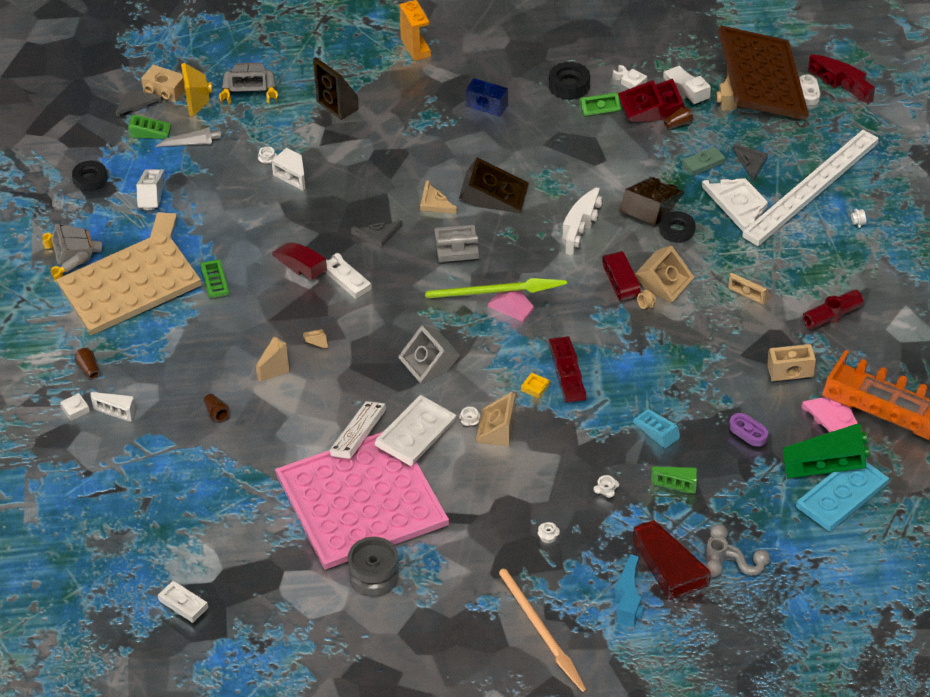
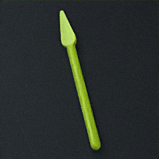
M530 278L526 282L430 290L425 293V297L432 299L528 290L534 293L565 285L568 281Z

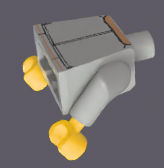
M263 63L235 64L223 76L222 92L219 94L221 105L225 99H227L228 105L232 103L230 91H262L266 89L268 90L267 103L269 104L270 98H275L277 103L278 93L275 90L273 72L264 68Z
M56 224L52 235L45 233L42 236L44 248L50 249L54 247L58 265H62V267L55 266L51 268L50 272L55 282L56 279L64 276L63 273L65 271L68 273L75 267L88 263L92 253H101L102 250L101 241H91L87 229L71 225Z

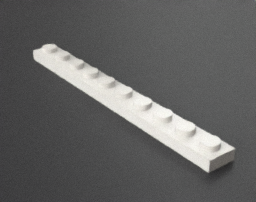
M865 130L860 131L743 231L742 237L757 246L761 245L878 144L879 138Z

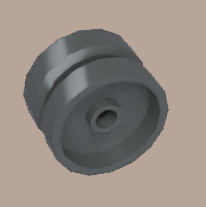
M366 537L357 541L350 548L348 553L349 576L354 589L361 594L377 596L389 592L396 586L399 579L398 553L393 543L380 537Z

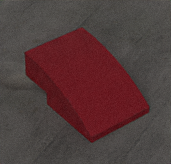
M673 78L656 85L654 80L618 93L629 121L649 122L664 120L679 108H685Z

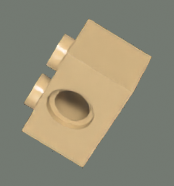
M152 65L141 78L143 92L161 95L165 100L176 103L185 92L183 74Z
M811 344L769 348L767 367L771 381L814 377L816 359Z

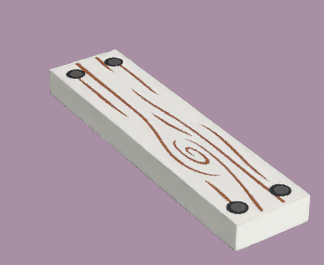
M366 401L331 447V456L351 459L386 411V405L384 403Z

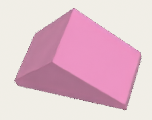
M522 291L499 292L488 303V307L521 322H524L534 310V306Z

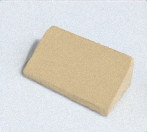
M730 273L728 289L762 305H765L770 299L771 294L768 289L734 273Z

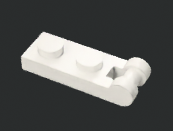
M339 253L332 255L329 260L326 259L327 270L325 273L355 299L372 290L371 283L345 262Z

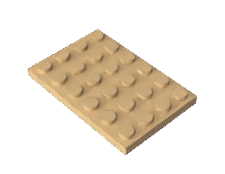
M166 231L56 279L58 287L91 336L202 285L201 279Z

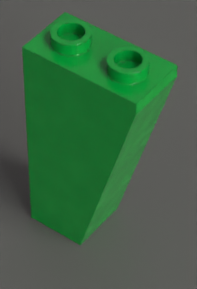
M860 423L783 447L787 478L867 468L866 459L870 458L866 431H861Z

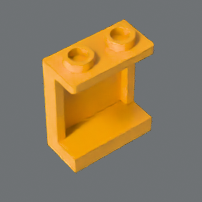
M417 0L399 4L401 40L413 61L431 57V50L419 31L420 27L429 25V20Z

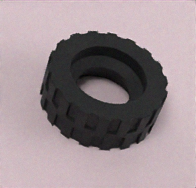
M559 63L552 67V70L549 72V90H551L555 97L563 100H577L584 97L590 90V71L580 63ZM574 78L579 80V82L566 84L560 80Z

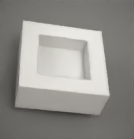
M79 393L60 402L61 408L70 421L90 412L89 406Z

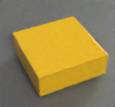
M531 372L521 385V391L540 399L550 386V380Z

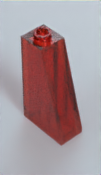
M655 520L647 523L644 522L634 527L633 542L668 601L710 586V570Z

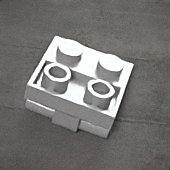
M474 225L434 228L439 262L479 259L478 236L476 235Z

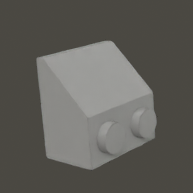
M421 325L398 358L415 378L424 384L448 372L460 354L437 329Z

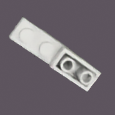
M596 187L581 197L570 209L564 220L563 239H566V254L574 255L575 249L580 247V234H584L585 228L591 229L592 223L597 221V208H601L603 197L600 196V188Z

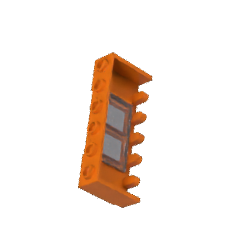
M845 350L827 377L822 396L851 408L856 407L930 440V399L925 397L928 389L927 385L920 384L916 393L905 389L908 381L906 376H900L897 384L894 385L885 381L888 371L884 367L879 369L876 377L865 373L868 363L864 359L859 361L855 369L846 365L849 351Z

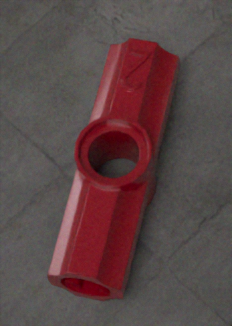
M856 289L839 297L828 296L824 304L803 313L802 319L805 326L810 330L827 322H839L842 315L864 305L862 294Z

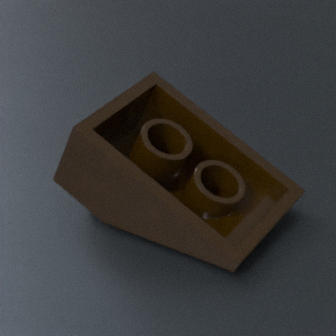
M317 57L313 58L317 103L340 120L359 110L358 95L345 79Z
M477 157L467 170L459 199L476 207L520 213L529 182Z

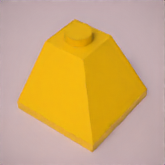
M182 63L189 116L192 117L210 102L209 94L212 93L211 82H207L205 74L186 63Z

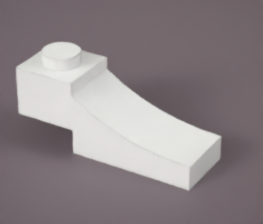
M681 66L664 71L663 78L666 81L673 78L683 99L688 98L693 104L710 98L711 86L701 76L693 77Z

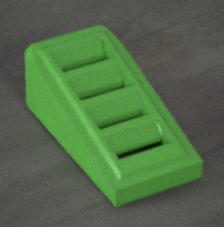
M131 115L128 126L129 134L132 138L166 139L170 133L171 123L139 115Z
M221 260L200 263V270L209 299L228 296L229 290ZM216 271L218 272V273H215V274H209V275L207 274V273L216 272ZM216 277H219V278H220V279H215V280H209V279H211V278H216ZM221 283V285L211 286V284ZM223 288L222 291L212 292V290Z
M653 466L651 484L696 494L697 468Z

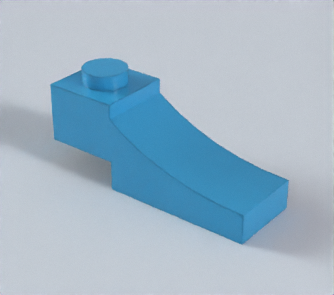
M630 554L615 589V603H619L616 623L634 628L637 619H642L645 607L641 606L642 596L637 595L635 588L639 556Z

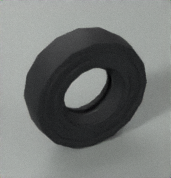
M89 160L81 162L72 171L73 183L81 190H96L107 181L106 167L98 161ZM90 172L97 174L95 177L89 179L82 177L84 174Z
M680 211L665 214L661 218L659 225L660 233L664 239L675 243L690 240L694 236L696 228L695 221L691 215ZM682 224L685 228L683 230H673L670 228V225Z

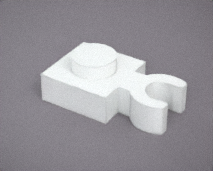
M619 65L618 72L613 70L612 77L616 80H621V84L630 89L647 82V76L634 69L627 71L626 67Z

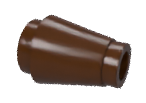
M681 107L664 119V124L668 130L689 125L694 120L693 114L689 107Z
M89 348L78 350L74 355L75 363L89 379L97 378L100 372L94 352Z
M214 394L205 396L204 403L210 418L217 422L225 421L230 414L229 406Z

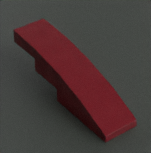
M570 337L549 339L550 350L565 403L586 400L582 374Z

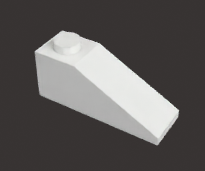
M147 169L143 172L136 184L138 208L154 210L155 207L159 206L165 169Z

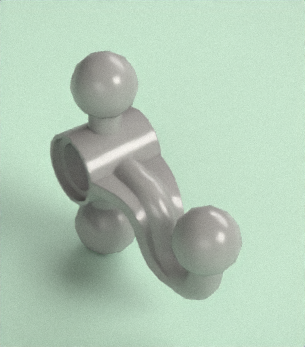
M716 524L711 528V537L707 542L705 559L707 561L705 572L708 576H719L723 571L722 563L724 560L736 561L742 573L749 576L760 574L765 566L770 563V554L762 549L755 551L753 554V563L756 566H749L742 552L737 547L728 544L726 540L728 535L727 528L722 524Z

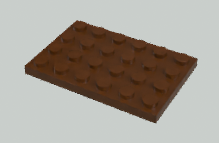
M721 25L718 33L736 106L806 120L809 112L789 40Z

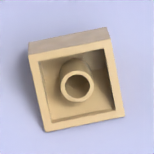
M672 245L656 250L635 273L636 278L645 290L668 302H673L695 278Z

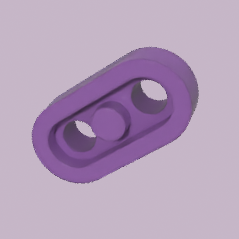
M736 413L731 416L729 428L734 434L752 446L766 444L768 440V430L766 427L744 413Z

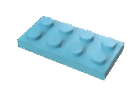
M866 462L867 468L832 472L796 502V507L830 532L889 484V477L868 462Z

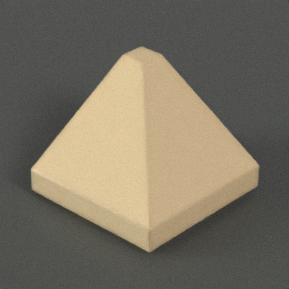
M322 329L303 333L306 342L322 348H328L326 334Z

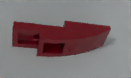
M815 54L809 56L808 70L834 89L842 86L867 105L873 102L875 87L866 81V74L830 57Z

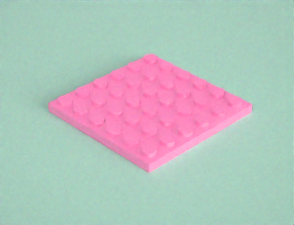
M383 432L366 437L351 459L332 457L329 450L275 469L276 476L324 570L348 562L350 548L357 541L366 537L384 538L395 545L449 525L446 513L417 462L410 466L375 446L376 439Z

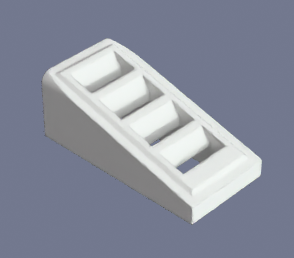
M91 392L94 410L126 421H133L136 412L133 396Z

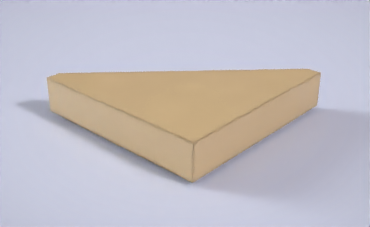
M429 181L425 182L420 211L457 214V207L452 205L439 190L433 188Z

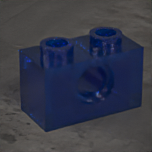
M473 78L465 89L466 107L501 117L508 106V88Z

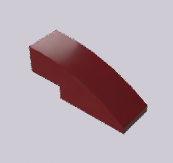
M287 242L272 252L275 258L297 275L303 273L311 280L327 270L326 258L301 244Z

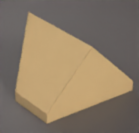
M276 337L272 338L256 365L257 379L259 381L289 372L286 343Z

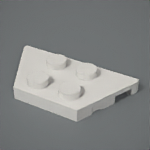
M746 178L735 180L722 179L720 183L709 184V180L702 181V188L742 231L756 221L767 209L768 202Z

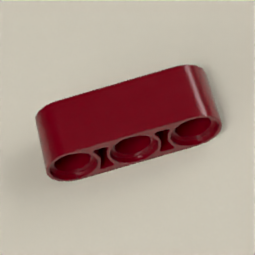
M620 251L603 255L602 263L619 301L637 298L638 294L641 293L640 285L625 253Z

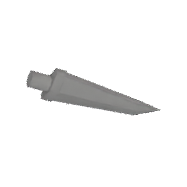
M210 127L166 138L155 147L212 145V140L221 138L220 131L211 132Z

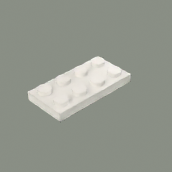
M420 395L376 439L375 446L412 466L455 422L457 415Z

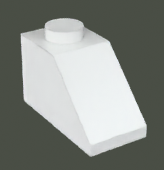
M288 148L284 149L272 160L273 175L301 190L306 189L302 155Z

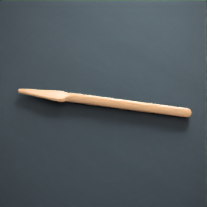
M501 569L499 571L500 577L556 657V663L582 692H585L586 688L570 657L564 654L506 569Z

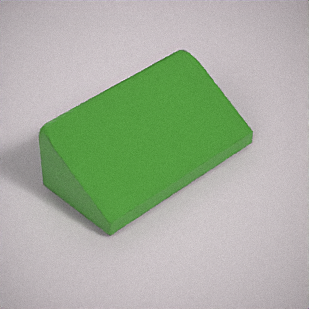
M618 92L583 97L579 100L584 117L621 111Z

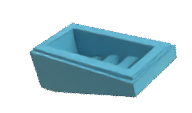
M647 409L633 420V423L664 448L669 447L680 438L678 425L650 409Z

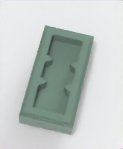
M714 146L683 159L682 165L692 176H695L725 163L726 158Z

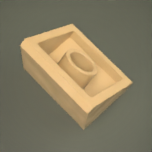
M514 392L482 408L476 437L478 443L500 446L510 445L515 419Z

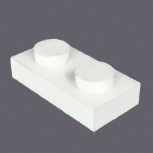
M172 581L158 594V600L192 623L208 609L206 601L175 581Z

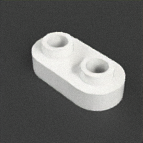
M809 74L802 75L799 79L806 105L818 104L820 101V90L817 79Z

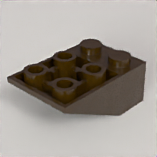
M650 177L625 189L620 212L656 225L660 223L661 218L672 210L684 194V191L679 190L676 185L664 184L660 179Z

